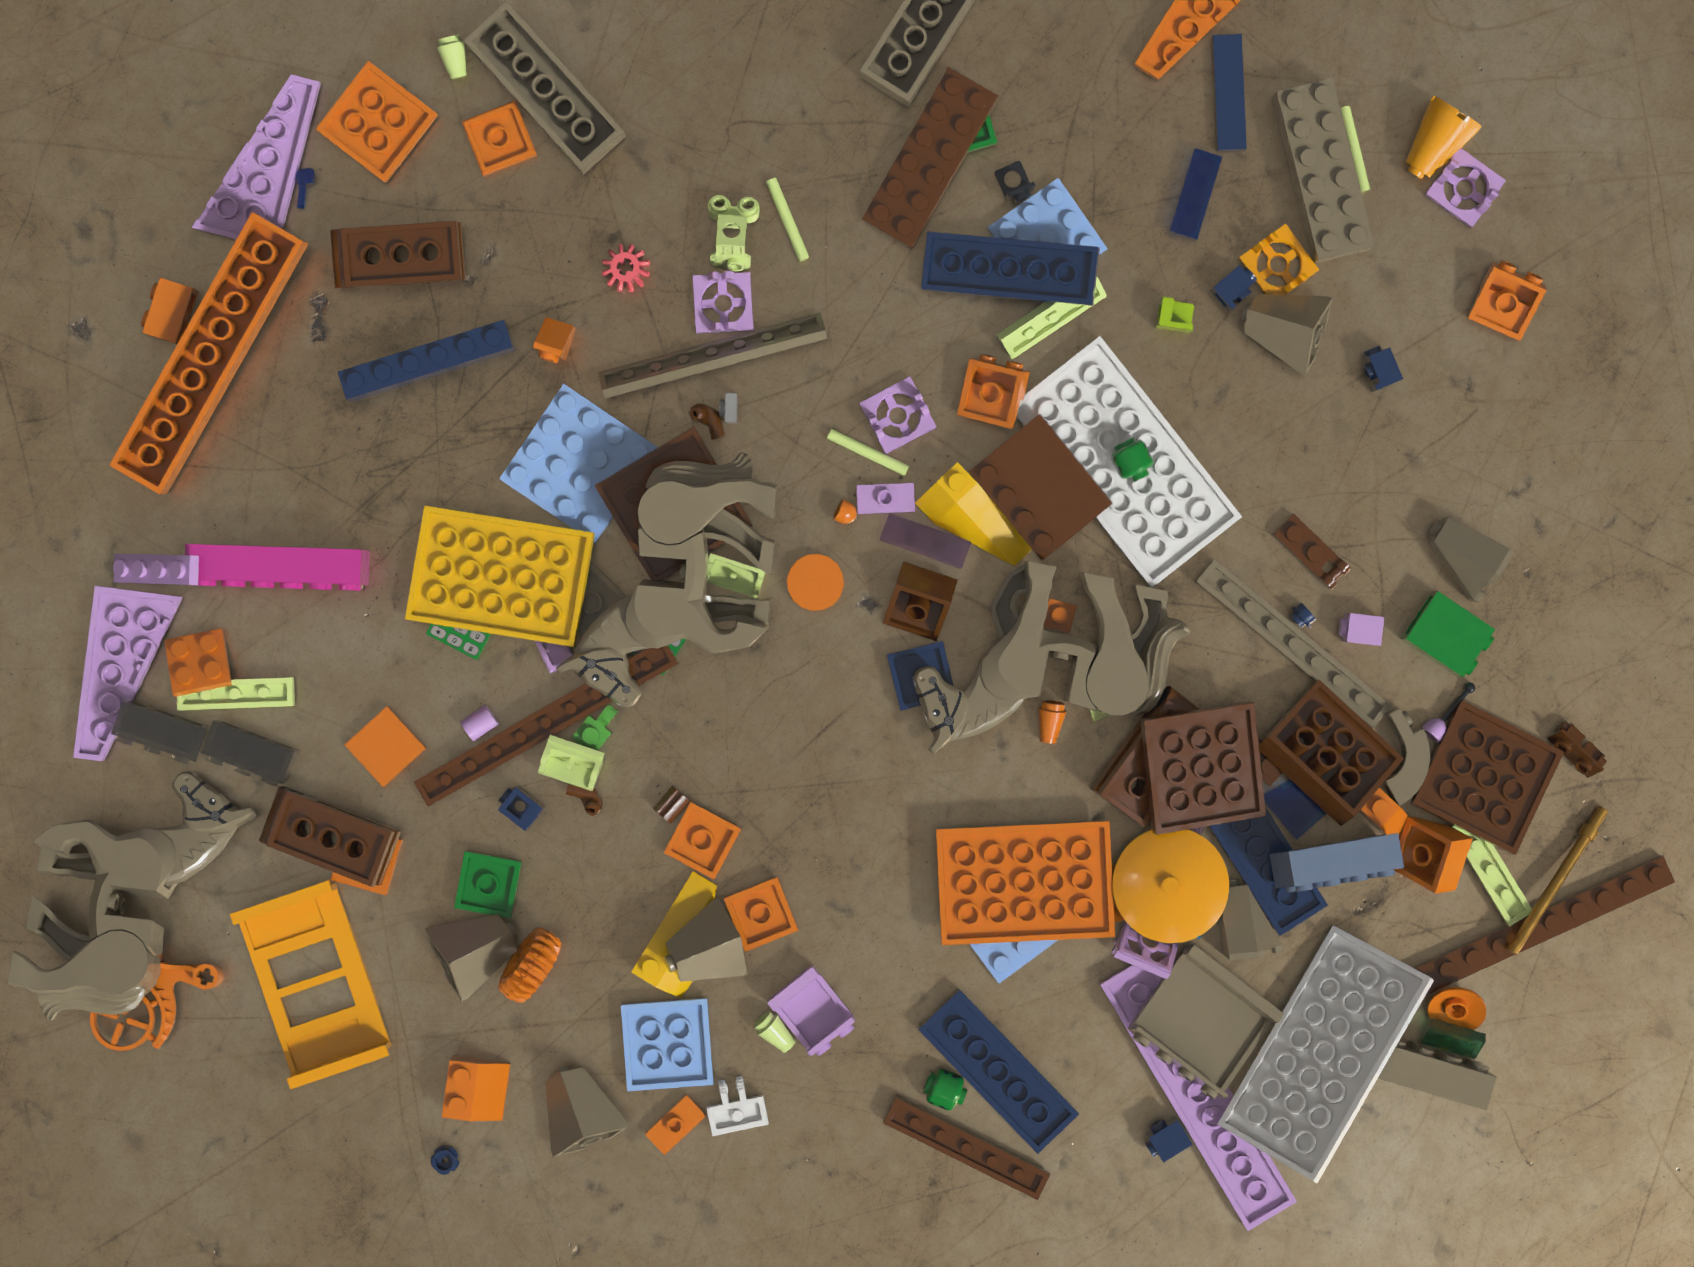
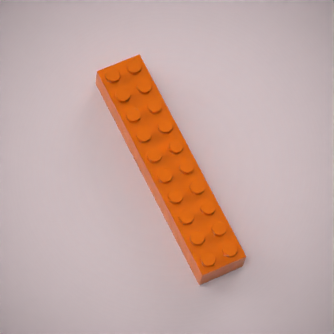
M254 212L250 214L109 466L160 495L168 494L309 244L308 242L260 214Z

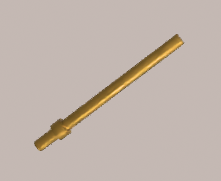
M1598 806L1589 822L1583 824L1578 832L1580 836L1508 946V951L1514 955L1519 953L1589 842H1593L1599 833L1598 828L1608 814V810Z

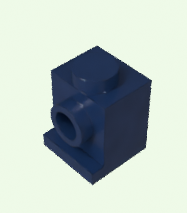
M1239 265L1215 285L1210 292L1229 312L1236 306L1233 300L1240 303L1252 293L1249 287L1257 281V278L1247 267L1243 269Z
M1379 345L1364 352L1366 364L1363 365V370L1367 379L1374 382V385L1369 387L1371 392L1403 379L1390 347L1382 350Z
M519 786L515 787L514 790L508 788L498 800L502 804L498 811L524 831L529 829L545 808L542 803H539ZM517 801L525 803L524 811L516 809L515 804Z

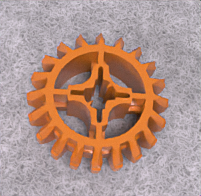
M542 927L530 932L523 942L518 945L517 951L507 962L498 983L499 991L505 994V997L517 1003H522L529 999L536 992L537 988L542 985V982L553 968V964L560 953V939L554 933Z

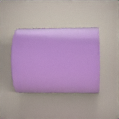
M486 704L460 721L462 727L473 741L499 725L497 718Z

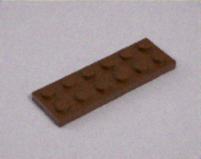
M948 67L862 219L913 248L996 104L999 95Z

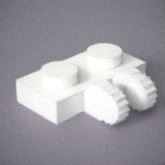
M742 1076L736 1077L735 1081L740 1097L739 1100L729 1101L727 1083L725 1080L718 1081L722 1103L707 1106L712 1136L769 1124L763 1094L747 1098Z

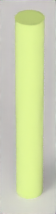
M1350 106L1341 107L1350 149L1361 192L1370 190L1353 116Z
M772 178L766 181L767 187L798 261H804L809 258L808 252L777 178Z
M831 429L827 437L828 440L905 476L909 465L834 429Z

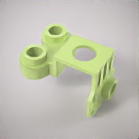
M716 195L709 200L708 215L711 219L718 221L716 251L710 253L711 266L735 272L751 267V256L745 253L747 223L755 222L760 213L759 203L754 198L744 197L737 203V206H731L730 201L723 195ZM716 204H722V205H724V206H722V207H716L715 205H716ZM745 206H751L752 208H751V209H745L744 207H745ZM723 229H740V233L734 238H729L724 235Z

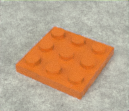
M367 61L317 126L316 130L386 184L438 117V114L371 62Z

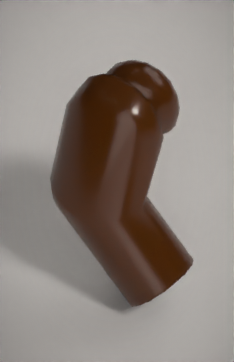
M702 403L690 408V418L707 425L712 440L725 437L721 418L716 409Z

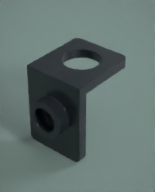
M1020 161L996 170L994 173L1006 202L1014 199L1018 203L1031 197L1030 192L1034 190L1036 185L1034 182L1030 183ZM1009 171L1019 173L1021 183L1017 187L1012 188L1005 184L1004 176Z

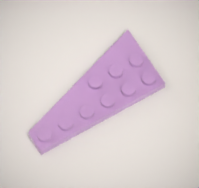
M290 75L273 101L269 112L256 127V132L250 141L245 144L224 176L222 184L214 196H211L206 204L207 207L191 228L236 240L252 212L260 214L284 228L321 86L319 81Z
M102 586L94 587L73 758L105 761L183 597Z

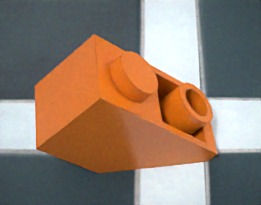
M545 317L533 348L539 353L538 356L542 360L555 364L558 363L559 359L566 361L576 328L573 325Z

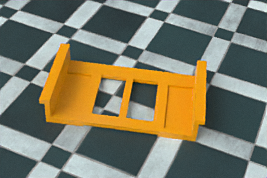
M330 880L230 914L233 925L238 923L240 925L291 1075L287 1078L290 1090L390 1055L388 1049L392 1044L336 883L331 884ZM329 938L333 939L342 965L341 968L278 989L268 959ZM346 976L355 1002L354 1006L291 1027L281 997Z

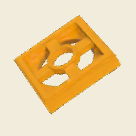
M1286 223L1238 258L1244 268L1247 267L1257 278L1255 283L1263 294L1286 295L1319 271V268ZM1284 243L1290 245L1293 249L1286 254L1275 253L1270 244ZM1263 251L1268 258L1267 268L1259 273L1257 260L1260 252ZM1279 256L1285 260L1286 268L1283 272L1277 273L1271 269L1270 262L1272 258ZM1299 256L1300 269L1297 277L1294 279L1289 272L1290 261ZM1271 275L1281 276L1286 285L1275 286L1267 283L1265 279Z

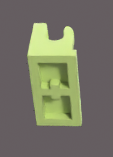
M710 553L707 583L758 598L765 576L764 571Z
M550 735L540 761L538 773L593 791L605 753Z

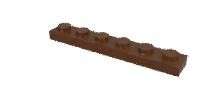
M895 1096L883 1120V1124L1036 1200L1039 1199L1051 1175L1050 1172Z

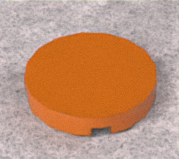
M821 554L806 555L798 559L790 568L787 577L788 592L792 600L801 608L811 611L824 610L834 605L840 598L844 587L843 573L838 564L830 557Z

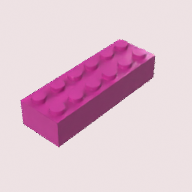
M185 544V555L199 556V586H216L217 581H222V586L245 587V581L251 582V587L274 588V582H280V588L303 589V583H309V589L332 590V584H339L338 590L361 591V585H369L370 551Z

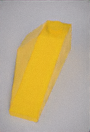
M958 462L915 502L917 507L935 525L972 543L1012 566L1018 564L1032 550L983 488Z
M695 871L691 873L631 973L658 989L681 999L683 998L692 981L680 982L675 971L669 972L664 960V956L668 955L665 943L715 899L718 885Z

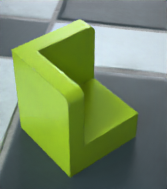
M1162 297L1159 302L1156 328L1185 333L1192 332L1194 326L1192 324L1194 305L1174 301V298Z

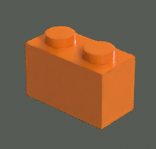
M159 278L158 283H154L150 292V299L152 300L149 311L146 310L142 317L141 327H144L142 333L178 344L189 324L199 291Z

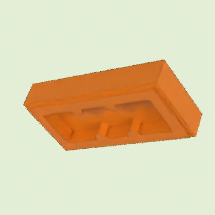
M686 1094L645 1132V1135L665 1155L707 1114Z

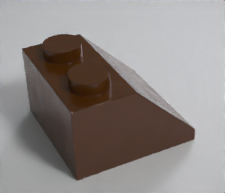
M903 561L883 619V624L937 641L951 605L958 579Z

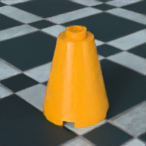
M1433 95L1407 157L1406 163L1410 165L1407 170L1420 179L1424 175L1430 178L1478 133L1482 126L1455 107Z

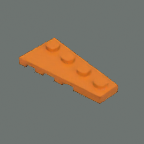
M1174 0L1133 66L1158 81L1241 0Z

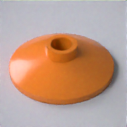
M1451 987L1433 995L1428 1003V1015L1432 1023L1444 1031L1465 1033L1478 1028L1486 1018V1004L1472 990Z

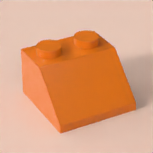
M1408 816L1400 839L1404 868L1394 869V871L1435 894L1456 891L1473 838L1451 826Z
M453 1055L449 1060L442 1118L463 1121H502L511 1063Z

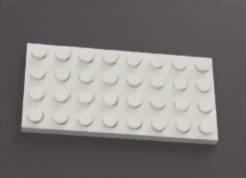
M1101 336L1025 394L1024 400H1020L1016 418L1023 427L1041 413L1113 502L1096 519L1149 587L1153 588L1242 518L1241 514ZM1133 437L1136 441L1142 440L1145 442L1154 461L1152 467L1147 469L1149 475L1136 482H1133L1132 478L1122 479L1111 460V455L1115 452L1113 447Z
M1333 925L1283 1010L1284 1015L1273 1027L1219 1120L1218 1125L1313 1182L1318 1183L1434 980Z

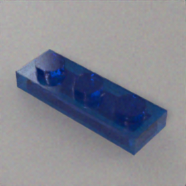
M1196 148L1193 150L1169 233L1195 241L1198 239L1222 156Z

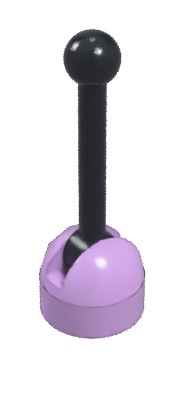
M1473 683L1465 684L1462 694L1441 719H1430L1424 724L1422 728L1427 737L1436 743L1441 742L1447 731L1445 722L1456 710L1460 700H1464L1468 694L1475 692L1476 686Z

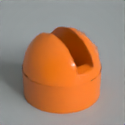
M842 499L835 510L833 520L841 524L853 522L857 515L855 506L851 502Z

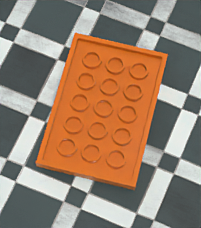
M1110 821L936 829L941 945L1115 937Z

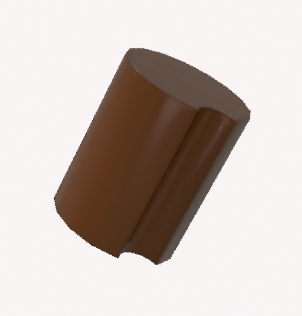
M672 785L653 809L667 822L672 823L691 800Z

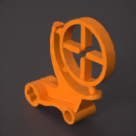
M162 952V954L158 955L161 961V973L157 984L150 990L155 999L150 1000L147 995L142 999L149 1012V1023L134 1018L126 1019L127 1024L147 1030L143 1037L131 1045H118L124 1028V1023L120 1022L116 1025L112 1040L109 1042L102 1036L97 1026V1014L100 1013L90 1012V1027L93 1035L103 1046L116 1051L136 1048L147 1039L153 1043L152 1046L159 1049L168 1038L175 1022L176 999L174 985L178 981H182L203 990L215 988L223 980L221 967L215 963L193 965L165 962L164 953ZM210 969V975L214 976V980L206 983V977L202 976V973ZM159 1005L161 1010V1027L158 1036L152 1034L156 1023L154 1007ZM100 1014L112 1019H118L120 1017V1014Z

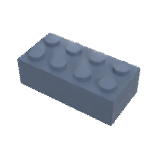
M1398 833L1269 854L1275 888L1285 887L1286 893L1312 890L1317 887L1335 886L1346 882L1368 880V878L1395 875L1394 869L1404 868Z

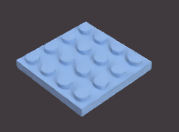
M563 384L499 479L572 529L595 533L593 543L596 544L613 519V516L594 485L658 447Z

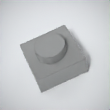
M725 393V400H720L719 417H725V424H737V393Z

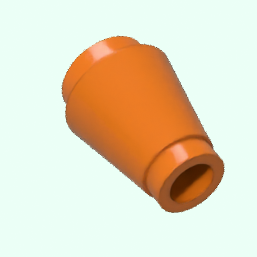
M1042 700V705L1038 707L1039 741L1050 744L1057 742L1067 712L1064 710L1065 703L1055 700Z

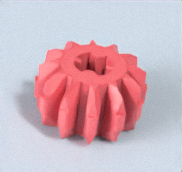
M618 244L619 254L616 255L613 250L609 249L608 254L613 258L612 261L608 259L602 260L603 265L611 267L610 269L603 270L602 276H612L608 280L607 285L612 287L618 282V292L622 293L624 285L627 284L629 292L633 293L634 287L632 283L636 282L642 288L644 283L639 277H650L648 271L641 269L650 266L649 260L640 261L645 255L643 250L633 255L635 251L633 244L629 245L627 252H625L622 244ZM626 262H630L629 264L633 271H627L626 275H622L619 266H625Z

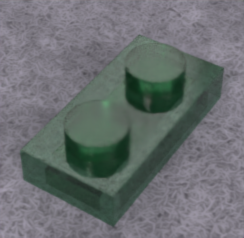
M1430 1018L1421 1034L1420 1044L1476 1059L1486 1042V1034Z

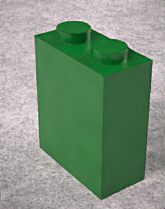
M1432 591L1400 639L1455 676L1464 677L1465 674L1469 676L1476 668L1478 661L1475 659L1481 650L1485 652L1492 644L1494 637L1491 635L1495 629L1439 591Z

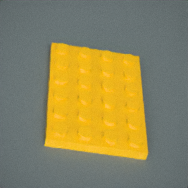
M424 506L405 619L576 647L595 533Z

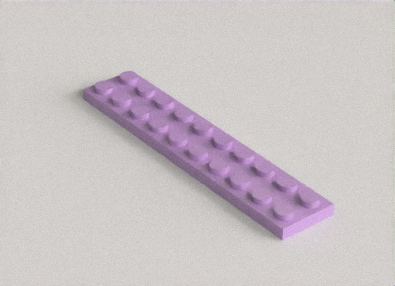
M1130 964L1099 984L1127 1029L1162 977ZM1127 1029L1130 1036L1133 1037L1134 1033ZM1133 1039L1247 1231L1296 1203L1295 1197L1271 1157L1218 1125L1219 1120L1234 1096L1229 1087L1225 1091L1229 1095L1226 1099L1217 1097L1212 1099L1200 1090L1202 1086L1195 1080L1190 1082L1179 1075V1068L1173 1063L1168 1065L1155 1056L1157 1051L1148 1045L1146 1048Z

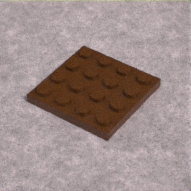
M694 426L594 485L651 580L662 581L680 570L681 564L686 559L639 556L638 528L640 523L638 507L641 497L648 490L646 484L655 468L673 461H690L717 465ZM739 502L725 507V509L739 516L750 527L753 526ZM707 538L708 553L725 542Z
M1460 700L1447 725V731L1431 758L1426 778L1418 792L1413 796L1410 804L1511 855H1516L1564 751Z
M1248 701L1140 719L1152 831L1154 834L1158 835L1266 816L1254 702Z

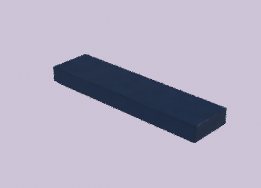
M1242 34L1213 35L1212 57L1217 152L1243 151L1247 149Z

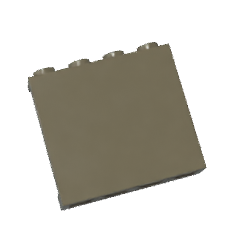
M1195 944L1184 946L1173 963L1168 979H1161L1127 1029L1134 1033L1132 1038L1137 1043L1146 1048L1149 1045L1156 1050L1155 1056L1168 1065L1173 1063L1179 1068L1178 1074L1190 1082L1193 1080L1198 1082L1202 1086L1200 1090L1212 1099L1216 1097L1226 1099L1229 1095L1225 1091L1271 1023H1278L1284 1013Z

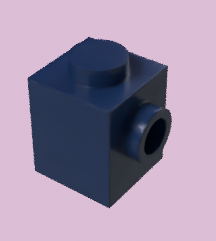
M1175 1115L1166 1121L1163 1118L1155 1121L1149 1126L1150 1130L1145 1133L1149 1139L1145 1145L1153 1158L1159 1156L1163 1163L1193 1145Z

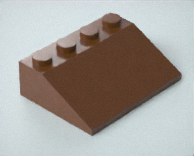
M1041 413L969 471L1041 561L1113 504Z
M1320 680L1315 682L1259 743V751L1340 826L1357 815L1404 759Z

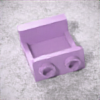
M813 964L767 1000V1004L774 1012L778 1013L805 1047L810 1057L815 1053L818 1056L822 1055L832 1046L830 1044L832 1039L838 1035L840 1038H843L854 1029L852 1025L855 1022L854 1015Z

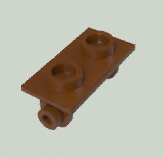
M1564 721L1558 727V732L1547 737L1554 747L1564 751L1563 755L1574 764L1578 772L1584 774L1587 778L1604 770L1603 766L1607 762L1604 759L1605 755L1590 741L1583 747L1581 742L1585 739V736L1573 723L1568 724Z

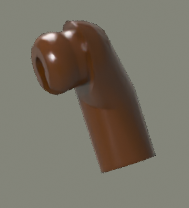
M568 783L565 795L580 798L588 815L595 816L599 814L602 809V800L596 789L594 788L593 791Z

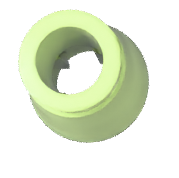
M460 35L438 39L439 47L436 48L450 79L467 76L465 43L461 41Z
M770 1010L766 1011L754 1023L753 1027L757 1030L756 1034L783 1053L790 1050L796 1042L777 1013L773 1014Z

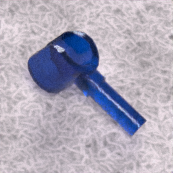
M313 168L300 169L297 172L296 178L299 185L297 208L304 209L306 184L315 183Z

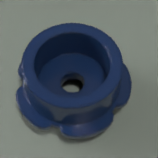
M1302 602L1296 607L1292 606L1291 608L1294 613L1290 616L1301 628L1305 625L1311 628V624L1316 620L1313 614Z
M441 1146L434 1151L435 1154L431 1157V1165L439 1174L446 1175L450 1171L457 1169L459 1160H457L458 1153L454 1148ZM447 1158L448 1162L444 1163L442 1159Z

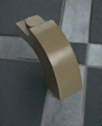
M1393 708L1387 711L1385 715L1399 740L1401 756L1404 759L1385 780L1383 785L1389 797L1401 806L1418 792L1426 778L1430 764V747L1424 729L1416 728L1411 730L1410 727L1413 726V722L1406 711L1402 712L1400 708Z

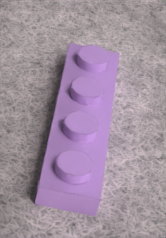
M114 554V582L198 585L199 556Z

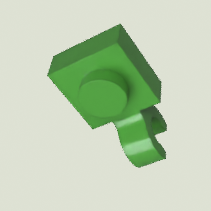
M609 704L597 720L592 715H589L571 738L582 746L598 751L613 733L606 726L618 711Z

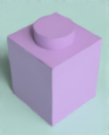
M1345 613V617L1340 619L1338 634L1342 636V642L1381 646L1384 617Z

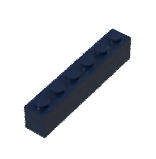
M501 320L338 371V375L346 400L353 402L516 351L508 323L505 320Z

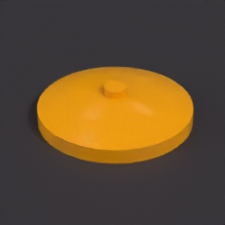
M1187 829L1156 835L1152 830H1149L1129 843L1120 855L1113 874V895L1121 916L1136 932L1154 941L1180 943L1204 934L1220 918L1228 900L1229 876L1225 862L1218 850L1200 834Z

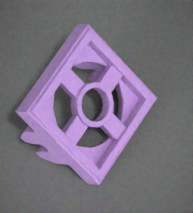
M1461 148L1450 158L1424 195L1471 229L1480 216L1491 206L1490 203L1499 195V190L1506 180ZM1461 166L1473 168L1467 177L1458 178L1451 172ZM1480 174L1483 175L1486 182L1485 197L1476 191L1475 181ZM1466 180L1471 184L1472 192L1469 196H1461L1457 192L1456 188L1459 181ZM1445 181L1453 186L1454 196L1450 201L1446 199L1444 193ZM1472 199L1479 204L1471 209L1457 208L1461 200Z
M724 271V273L710 272L707 275H693L696 334L754 330L750 272L734 273L733 271ZM718 282V293L713 299L702 300L706 289ZM727 282L736 285L743 293L744 298H733L731 294L727 293ZM721 295L728 296L732 301L730 309L725 312L719 311L715 307V300ZM734 307H744L741 316L736 321L729 322L728 314L732 312ZM703 309H714L720 316V322L714 323L709 320L704 314Z
M911 377L859 403L885 454L937 428L930 415L928 406L924 403L923 397L919 390H917ZM903 394L915 402L905 407L897 404L892 395ZM885 400L889 408L887 416L878 421L876 418L877 408L881 401ZM898 407L906 412V419L903 423L895 424L890 420L889 415L892 409ZM919 410V423L915 430L911 432L907 424L909 415ZM889 425L899 427L903 436H890L883 432L882 429Z
M1124 920L1123 926L1114 941L1115 945L1111 953L1117 959L1168 979L1179 943L1164 944L1155 941L1156 947H1148L1143 943L1142 938L1144 936L1133 931V928ZM1128 939L1138 943L1142 949L1141 955L1131 950ZM1158 951L1164 954L1161 961L1155 962L1150 960L1151 953Z

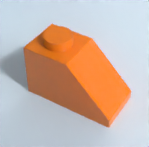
M1379 788L1359 812L1384 835L1398 833L1400 841L1408 815Z

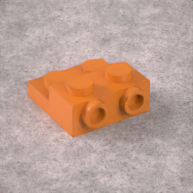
M1501 260L1499 264L1492 262L1467 317L1521 341L1547 291L1546 286L1542 283L1543 278L1532 272H1527L1525 276L1515 272L1517 267L1507 261Z
M980 354L979 358H970L957 415L1010 429L1014 428L1020 400H1024L1030 371L1023 370L1024 364L1014 361H1007L1006 365L996 363L997 357Z

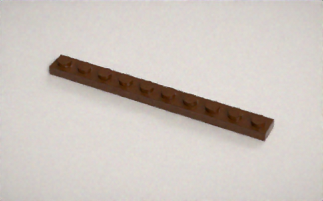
M669 645L658 649H645L628 659L630 674L640 686L679 664ZM585 683L414 781V784L429 807L547 740L550 735L554 736L613 701Z
M1660 855L1549 905L1519 953L1675 883L1664 856ZM1528 916L1510 927L1505 925L1412 967L1434 980L1426 995L1514 956L1507 948Z

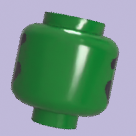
M1133 437L1113 447L1115 452L1112 453L1111 460L1122 479L1132 478L1133 482H1136L1149 475L1147 469L1152 467L1154 461L1144 441H1136Z
M941 1068L935 1073L930 1072L923 1093L926 1094L928 1103L950 1111L956 1104H963L968 1089L963 1088L964 1079L962 1076Z

